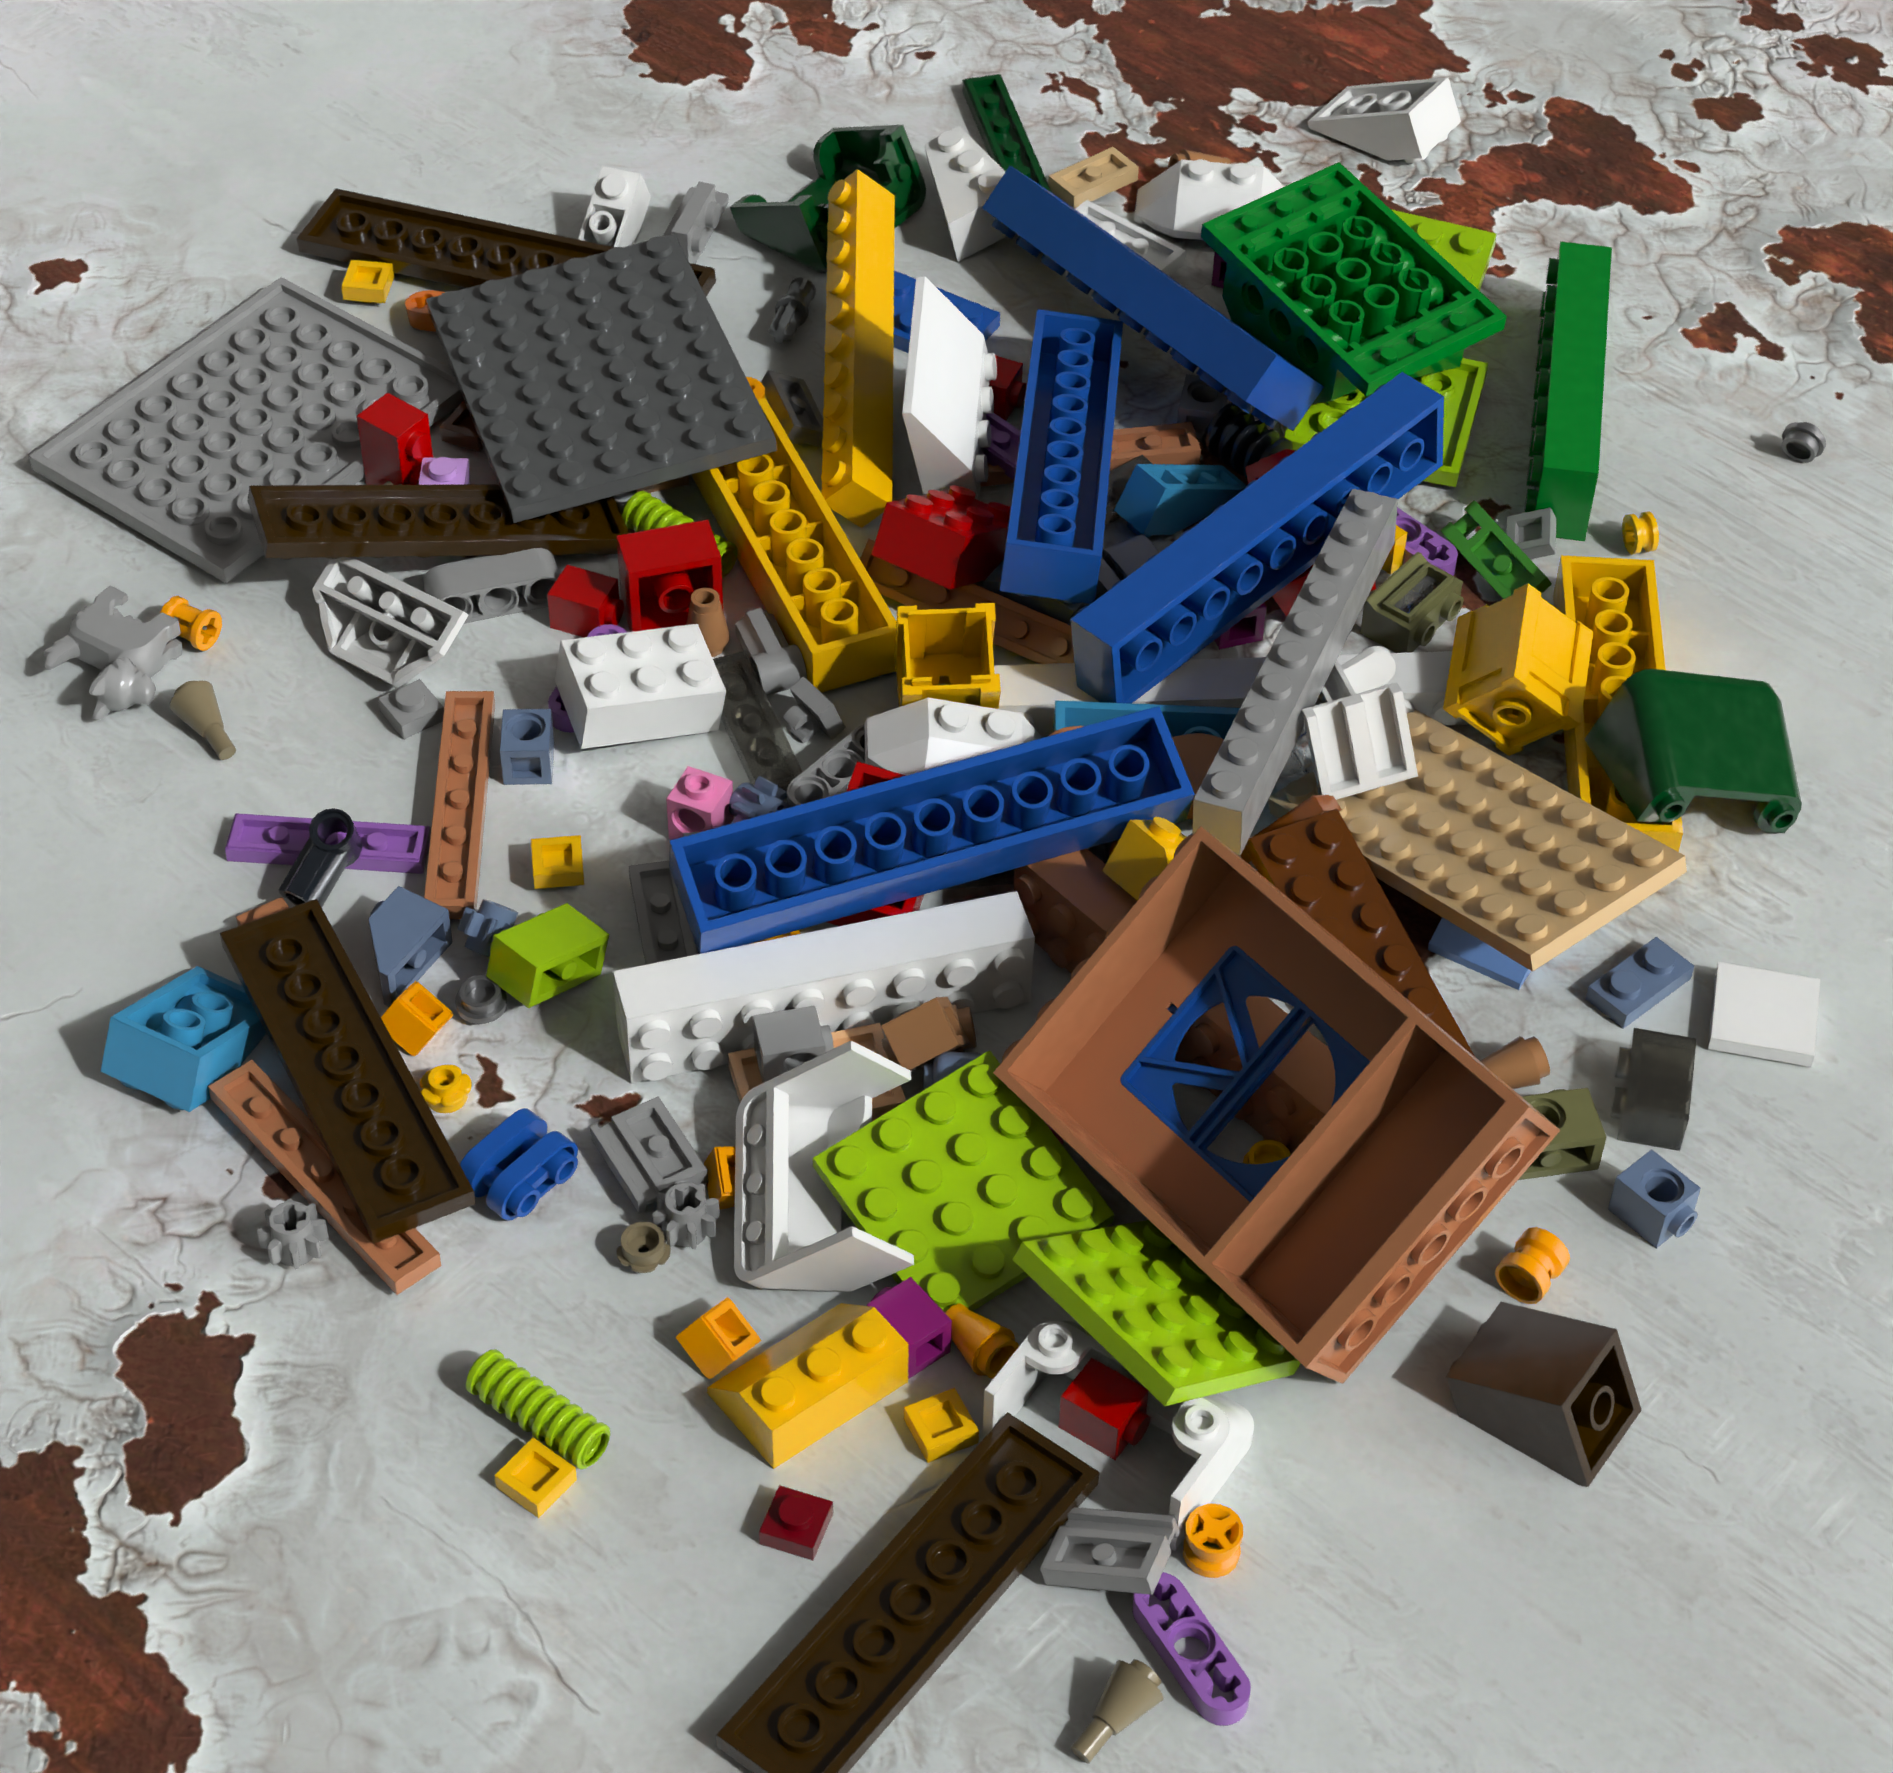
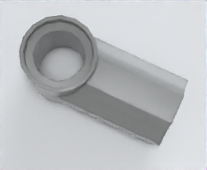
M762 608L747 611L745 616L735 623L736 637L748 659L751 680L758 696L762 697L789 690L803 676L807 679L806 667L800 649L796 644H788L773 614L764 612Z

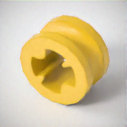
M1650 511L1641 512L1639 518L1635 514H1628L1623 518V541L1631 555L1640 553L1642 548L1646 552L1655 551L1658 548V525L1653 513Z

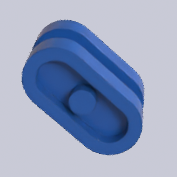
M528 1108L520 1109L509 1116L470 1149L460 1163L474 1190L475 1197L487 1195V1206L507 1221L528 1215L536 1207L539 1199L556 1184H563L569 1180L578 1165L577 1145L559 1131H552L547 1134L548 1127L546 1121Z

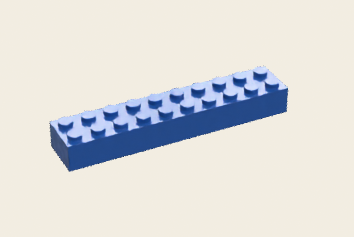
M1011 165L983 205L982 209L995 217L991 224L994 228L1013 239L1015 234H1018L1017 245L1035 257H1038L1040 252L1044 253L1041 257L1043 264L1061 276L1067 270L1069 273L1066 275V281L1087 295L1093 289L1092 300L1113 314L1119 308L1120 310L1117 313L1119 320L1138 333L1145 327L1146 330L1143 332V335L1146 336V340L1166 353L1172 347L1169 353L1172 355V359L1193 373L1199 367L1196 374L1200 376L1199 378L1220 393L1226 387L1224 394L1229 401L1248 414L1255 407L1251 414L1272 429L1279 422L1294 431L1324 388L1320 383L1065 201Z
M1037 309L999 591L1010 592L1020 597L1038 596L1059 599L1069 604L1080 602L1091 604L1095 601L1103 550L1123 331L1122 321Z
M1401 372L1386 384L1379 386L1373 394L1357 406L1348 409L1341 418L1322 432L1316 433L1310 441L1290 456L1281 459L1266 474L1250 482L1243 491L1227 503L1218 506L1211 515L1199 524L1183 532L1176 541L1160 553L1151 556L1136 571L1125 579L1116 582L1109 591L1089 606L1081 608L1070 619L1077 687L1098 702H1135L1315 563L1352 489L1374 492L1378 495L1399 499L1443 466L1444 396Z
M1160 706L670 840L669 867L698 953L702 954L747 945L1120 839L1129 820H1153L1154 817H1161L1174 824L1187 819L1195 794Z

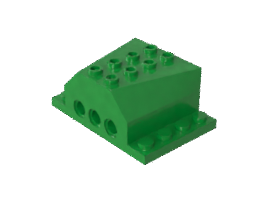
M1340 162L1202 224L1200 237L1227 262L1222 297L1231 321L1324 386L1312 404L1331 402L1346 394L1359 391L1368 396L1374 393L1379 386L1386 384L1401 372L1412 378H1417L1458 368L1461 366L1465 348L1504 330L1507 316Z

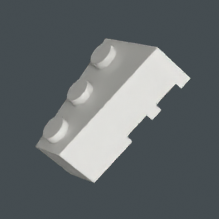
M960 126L945 131L940 136L925 143L924 146L957 261L959 262L1005 238L1006 235L991 225L995 217L982 209L1005 171Z

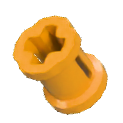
M180 596L171 597L161 609L160 613L163 612L171 617L178 618L181 634L178 636L189 640L194 648L205 651L211 648L217 641L222 628V618L218 612L212 609L199 610L190 606L188 600Z

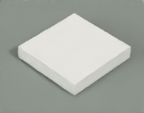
M1718 961L1714 980L1708 1049L1812 1067L1816 1048L1820 979Z

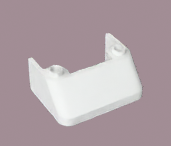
M851 1040L752 1088L743 1097L736 1113L734 1271L741 1281L761 1289L851 1292L914 1265V1255L853 1226L842 1230V1207L812 1166L813 1157L871 1123L872 1098L910 1081V1070Z
M1048 1321L1041 1323L1029 1333L984 1390L982 1440L1007 1412L1015 1417L1048 1374H1064L1074 1380L1091 1358L1137 1384L1143 1385L1077 1321ZM1150 1392L1148 1393L1146 1414L1151 1417L1150 1423L1171 1434L1175 1444L1182 1451L1198 1459L1171 1495L1169 1515L1175 1516L1180 1530L1178 1538H1172L1170 1548L1173 1551L1178 1548L1185 1538V1526L1190 1513L1199 1506L1209 1504L1249 1450L1252 1443L1254 1422L1251 1414L1245 1407L1220 1393L1169 1406H1164Z

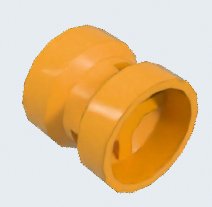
M1533 1227L1528 1228L1522 1233L1515 1243V1252L1504 1256L1495 1270V1276L1501 1288L1512 1298L1526 1304H1536L1542 1300L1550 1289V1279H1556L1560 1276L1570 1261L1568 1249L1557 1236L1545 1229Z

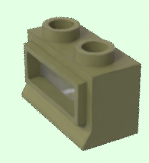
M1416 552L1367 597L1364 603L1360 634L1395 653H1409L1415 651L1420 645L1426 646L1433 638L1436 630L1446 620L1450 622L1459 614L1464 601L1463 597L1460 596L1463 581L1430 564L1420 552Z

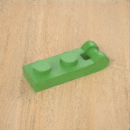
M1475 500L1464 508L1466 514L1456 523L1452 524L1449 522L1440 530L1502 599L1513 595L1515 589L1527 583L1540 591L1541 594L1552 585L1547 576ZM1479 526L1481 529L1467 540L1466 537Z

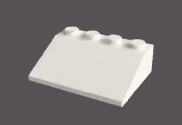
M926 276L916 277L902 415L923 495L928 494L929 490L942 491L955 485L974 491L976 493L975 499L979 500L981 482L988 481V462L986 455H983V449L991 446V428L989 420H986V414L993 413L994 395L992 387L989 386V380H996L997 377L996 357L994 353H988L984 335Z

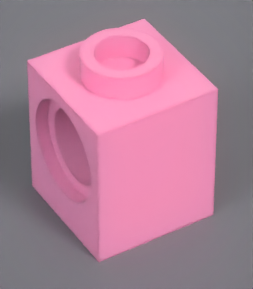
M688 766L666 798L669 839L681 838L683 833L703 832L731 824L734 816L729 812V801L733 794V781Z

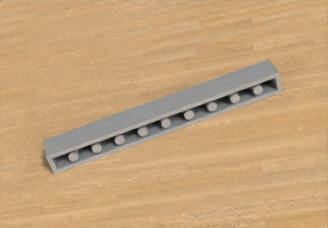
M1352 489L1193 799V834L1201 826L1237 855L1241 856L1304 728L1305 723L1302 709L1315 705L1393 547L1398 499L1378 495L1374 492Z

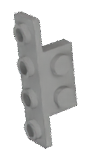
M698 182L696 187H690L663 236L676 235L689 263L696 264L700 254L704 251L706 243L717 227L729 203L728 194L715 191L714 184Z

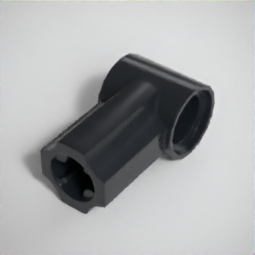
M336 808L325 809L312 819L309 826L310 837L278 889L281 896L288 899L295 906L317 899L321 907H323L345 867L353 864L360 856L362 841L351 817L343 810ZM335 832L347 833L342 842L335 845L325 844L326 839Z

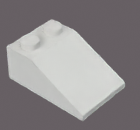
M1445 77L1347 86L1307 122L1311 130L1385 160L1405 159L1406 163H1415L1425 159L1429 155L1428 152L1435 145L1446 140L1448 133L1461 120L1449 78Z

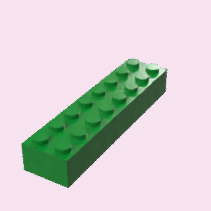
M1561 241L1557 259L1549 258L1546 284L1552 285H1547L1546 292L1542 294L1539 317L1544 319L1540 320L1537 344L1542 346L1538 347L1535 372L1540 373L1536 374L1533 400H1537V402H1534L1531 428H1535V430H1532L1528 455L1533 457V459L1529 461L1526 486H1532L1534 489H1527L1524 513L1551 508L1556 516V538L1585 541L1599 474L1612 247Z

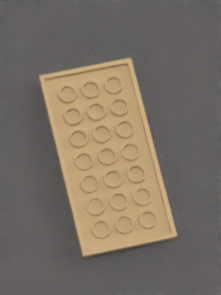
M1414 709V712L1407 713L1418 777L1336 800L1342 809L1339 813L1375 877L1532 972L1687 872L1685 855ZM1314 770L1298 780L1290 782L1286 787L1271 795L1268 799L1270 814L1280 818L1312 795H1319Z

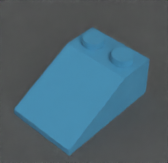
M196 966L110 1017L100 1072L120 1080L128 1088L142 1090L164 1100L171 1108L191 1112L211 1099L208 1086L239 1068L266 1035V1031L242 985Z

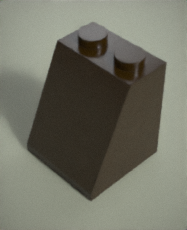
M1500 1302L1488 1320L1479 1327L1474 1339L1459 1359L1452 1363L1449 1372L1445 1376L1459 1417L1572 1482L1584 1487H1589L1642 1411L1617 1329L1505 1302Z

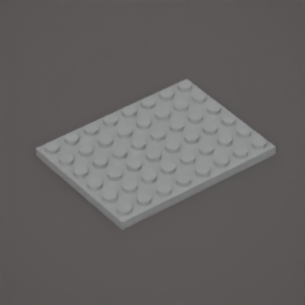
M280 277L32 453L29 458L32 470L227 583L264 555L247 501L249 486L355 485L365 477L356 417L359 413L388 392L427 413L429 427H431L461 404L464 399L450 367Z

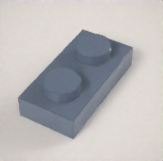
M1655 937L1589 985L1586 1000L1624 1029L1688 982L1692 977L1694 965L1658 937Z

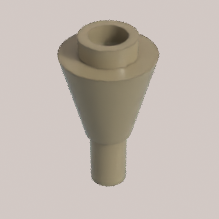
M188 681L180 685L170 701L171 711L200 736L207 739L220 760L231 758L235 754L236 748L224 731V724L212 684L208 681Z
M1133 1659L1130 1664L1117 1660L1092 1715L1093 1720L1071 1746L1072 1752L1079 1759L1089 1764L1112 1735H1117L1163 1701V1694L1158 1688L1161 1684L1159 1676L1149 1666L1137 1659Z

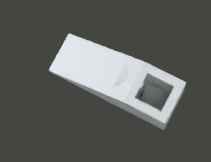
M601 166L578 238L579 240L612 247L633 245L640 233L651 198L641 173Z

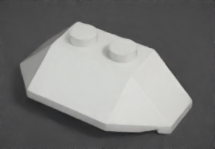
M1180 160L1138 189L1134 222L1141 225L1147 224L1152 229L1171 237L1203 240L1200 237L1203 223L1284 186L1263 166H1251L1246 163H1216L1207 160Z
M353 557L330 559L312 588L315 602L319 604L321 623L329 652L396 688L401 687L444 657L468 617V614Z
M928 697L866 719L864 723L865 763L899 774L910 775L1042 738V736L1022 713Z

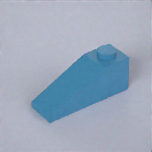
M1136 464L1114 511L1128 522L1127 527L1137 535H1145L1147 538L1152 535H1173L1211 515L1218 506L1227 503L1243 491L1247 485L1223 465Z

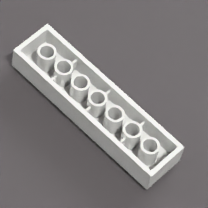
M1017 891L613 971L618 1038L631 1084L647 1080H661L671 1075L695 1070H710L720 1065L729 1064L728 1053L754 1048V1015L815 1006L820 1026L829 1025L831 1032L875 1023L883 1025L936 997H948L951 1005L957 1004L958 1009L970 1007L972 1014L998 1008H1012L1018 1004L1030 1002L1035 936Z

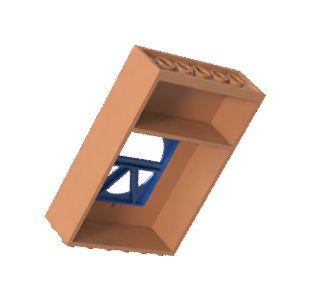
M1201 826L1193 835L1181 841L1174 852L1172 861L1159 876L1153 877L1144 885L1140 892L1139 900L1124 917L1112 923L1105 934L1103 943L1090 958L1084 959L1075 967L1070 977L1071 981L1055 999L1043 1005L1036 1016V1022L1022 1039L1013 1042L1006 1049L1002 1056V1063L993 1072L1305 1368L1342 1384L1561 1131L1245 860ZM1249 996L1267 997L1293 1006L1294 1008L1259 1048L1246 999ZM1220 1003H1224L1243 1067L1240 1072L1176 1061L1175 1056L1180 1042L1191 1025L1206 1011ZM1315 1024L1329 1047L1334 1063L1335 1092L1331 1109L1296 1150L1284 1159L1264 1164H1244L1224 1159L1209 1151L1207 1148L1308 1029ZM1180 1083L1223 1091L1189 1131L1176 1107L1173 1085Z

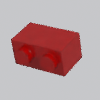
M387 392L356 416L365 481L367 485H384L387 481H390L393 485H418L422 459L433 458L428 414Z

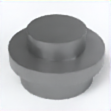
M1808 422L1790 423L1782 433V449L1784 453L1798 462L1807 463L1813 461L1815 457L1823 453L1826 447V440L1821 431L1815 425Z
M485 975L473 976L461 985L455 998L456 1010L461 1018L470 1023H490L501 1017L507 1008V995L505 990Z

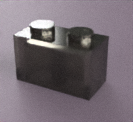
M1639 1028L1633 1029L1629 1048L1619 1047L1614 1077L1623 1079V1088L1616 1086L1614 1088L1610 1109V1117L1619 1119L1617 1140L1680 1151L1689 1121L1697 1038Z

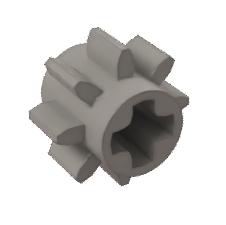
M676 1181V1184L666 1194L659 1192L656 1194L657 1210L652 1213L653 1224L659 1226L662 1231L666 1230L667 1244L670 1247L675 1244L680 1247L696 1249L697 1245L706 1236H716L715 1219L720 1217L719 1200L717 1198L706 1199L705 1184L696 1185L694 1183Z
M287 1199L286 1202L277 1205L273 1210L267 1209L265 1211L267 1226L257 1229L260 1248L268 1249L271 1264L275 1265L281 1262L284 1265L299 1269L301 1265L308 1263L313 1257H321L319 1241H324L329 1236L326 1220L318 1219L314 1203L305 1206L300 1202Z

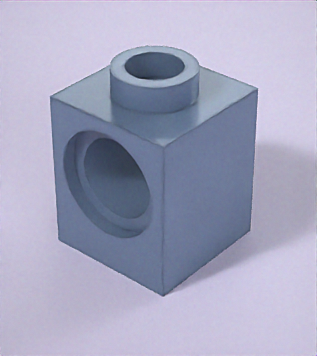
M503 709L500 742L503 785L552 784L554 732L551 709Z
M1651 1149L1616 1177L1608 1210L1657 1249L1671 1236L1674 1235L1679 1238L1693 1226L1698 1216L1695 1207L1701 1188Z

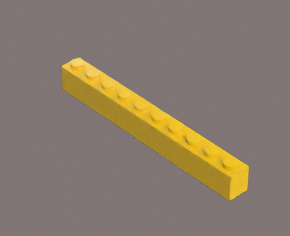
M856 169L846 179L837 181L828 194L821 480L822 495L830 509L863 528L882 514L886 503L892 501L895 195Z

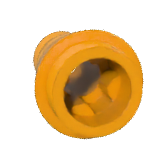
M961 1303L951 1306L945 1314L952 1320V1341L977 1375H987L989 1378L994 1379L1019 1347V1344L1015 1341L1013 1331L969 1310Z

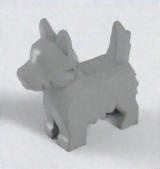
M111 585L95 597L92 605L86 606L83 611L77 612L76 618L72 619L67 636L53 643L52 647L44 650V656L46 657L45 669L51 670L76 657L101 670L89 689L91 695L97 696V704L93 713V719L95 720L103 719L110 711H121L135 703L150 704L154 699L156 686L151 677L158 673L171 659L176 660L182 655V642L175 639L181 634L179 620L163 612L145 623L140 619H133L130 615L123 617L119 610L114 607L126 603L128 596Z

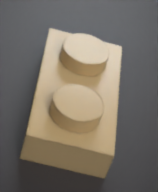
M1111 147L1049 175L1048 185L1052 193L1075 209L1086 200H1096L1137 181L1139 167L1116 148Z

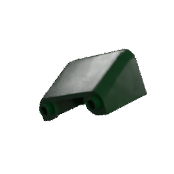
M903 125L832 128L816 142L813 159L819 178L788 202H767L762 196L752 194L742 197L729 208L737 227L747 237L817 272L827 273L828 194L837 181L846 179L858 169L895 195L894 229L924 204L926 185Z
M1644 669L1626 679L1584 739L1637 821L1655 823L1675 821L1685 813L1687 806L1695 796L1756 801L1758 805L1753 812V819L1760 830L1766 832L1785 833L1796 822L1801 811L1802 802L1782 703L1770 684L1764 681Z

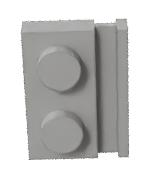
M659 1096L612 1116V1122L599 1127L598 1124L590 1126L591 1140L639 1214L646 1211V1205L656 1201V1194L658 1192L666 1194L676 1184V1181H681V1183L689 1182L696 1185L708 1183L706 1167Z
M1073 1507L1068 1513L1066 1525L1059 1527L1040 1570L1046 1585L1153 1595L1172 1552L1170 1548L1172 1538H1178L1180 1530L1174 1515Z

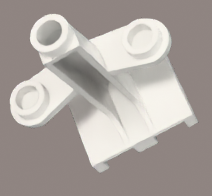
M1382 646L1368 647L1341 666L1338 660H1336L1315 705L1302 709L1319 795L1334 796L1337 800L1418 777L1403 691L1397 682L1383 686L1393 678L1396 671V663L1390 651Z

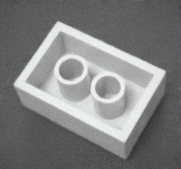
M698 624L560 641L555 683L581 749L719 731L726 689Z

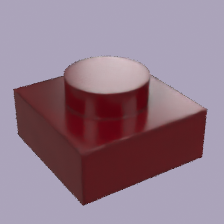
M779 1485L759 1530V1544L814 1561L833 1516V1501Z

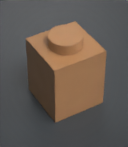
M936 997L881 1025L886 1035V1038L882 1039V1046L888 1059L911 1072L923 1068L924 1064H931L935 1057L943 1053L954 1052L970 1044L948 997Z

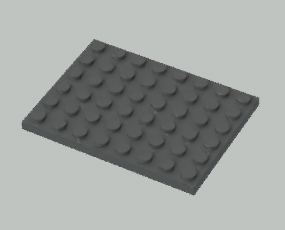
M675 234L657 236L645 242L626 247H615L607 252L584 258H573L565 263L542 269H531L523 274L500 280H489L478 286L458 291H447L439 296L426 299L429 315L514 523L777 451L776 437Z

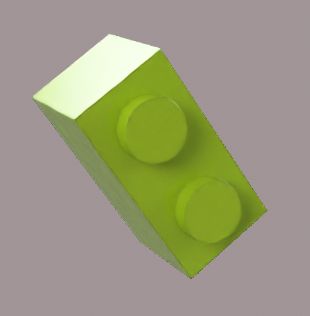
M565 903L494 935L490 946L486 977L524 1006L531 1008L601 975L610 934L571 905Z

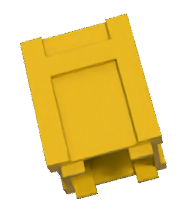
M1529 583L1515 589L1513 595L1490 606L1486 604L1474 611L1459 616L1443 710L1454 718H1462L1494 741L1496 747L1508 756L1522 751L1523 746L1561 729L1567 731L1581 725L1593 631L1578 620L1574 622L1544 600L1541 597V592Z
M975 603V608L917 610V605L897 606L894 658L897 676L898 707L929 697L999 709L1001 694L1000 674H995L993 639L996 623L995 603Z

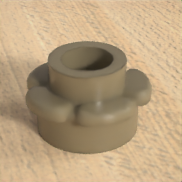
M637 1222L624 1230L621 1236V1246L617 1247L616 1252L617 1258L623 1266H631L632 1270L637 1273H649L654 1271L658 1264L663 1265L670 1257L671 1248L670 1245L666 1244V1236L659 1226L650 1222ZM640 1250H649L648 1252L644 1253L639 1252Z

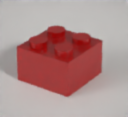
M709 520L616 536L620 594L624 602L623 611L630 632L686 625L691 595L700 588L714 589L719 594V600L723 609L721 555Z

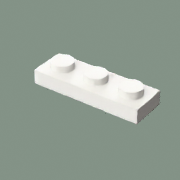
M1089 200L1075 208L1168 276H1171L1185 265L1186 250Z

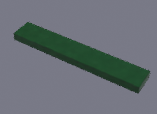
M1001 74L963 79L962 92L988 155L1005 172L1011 165L1051 192Z

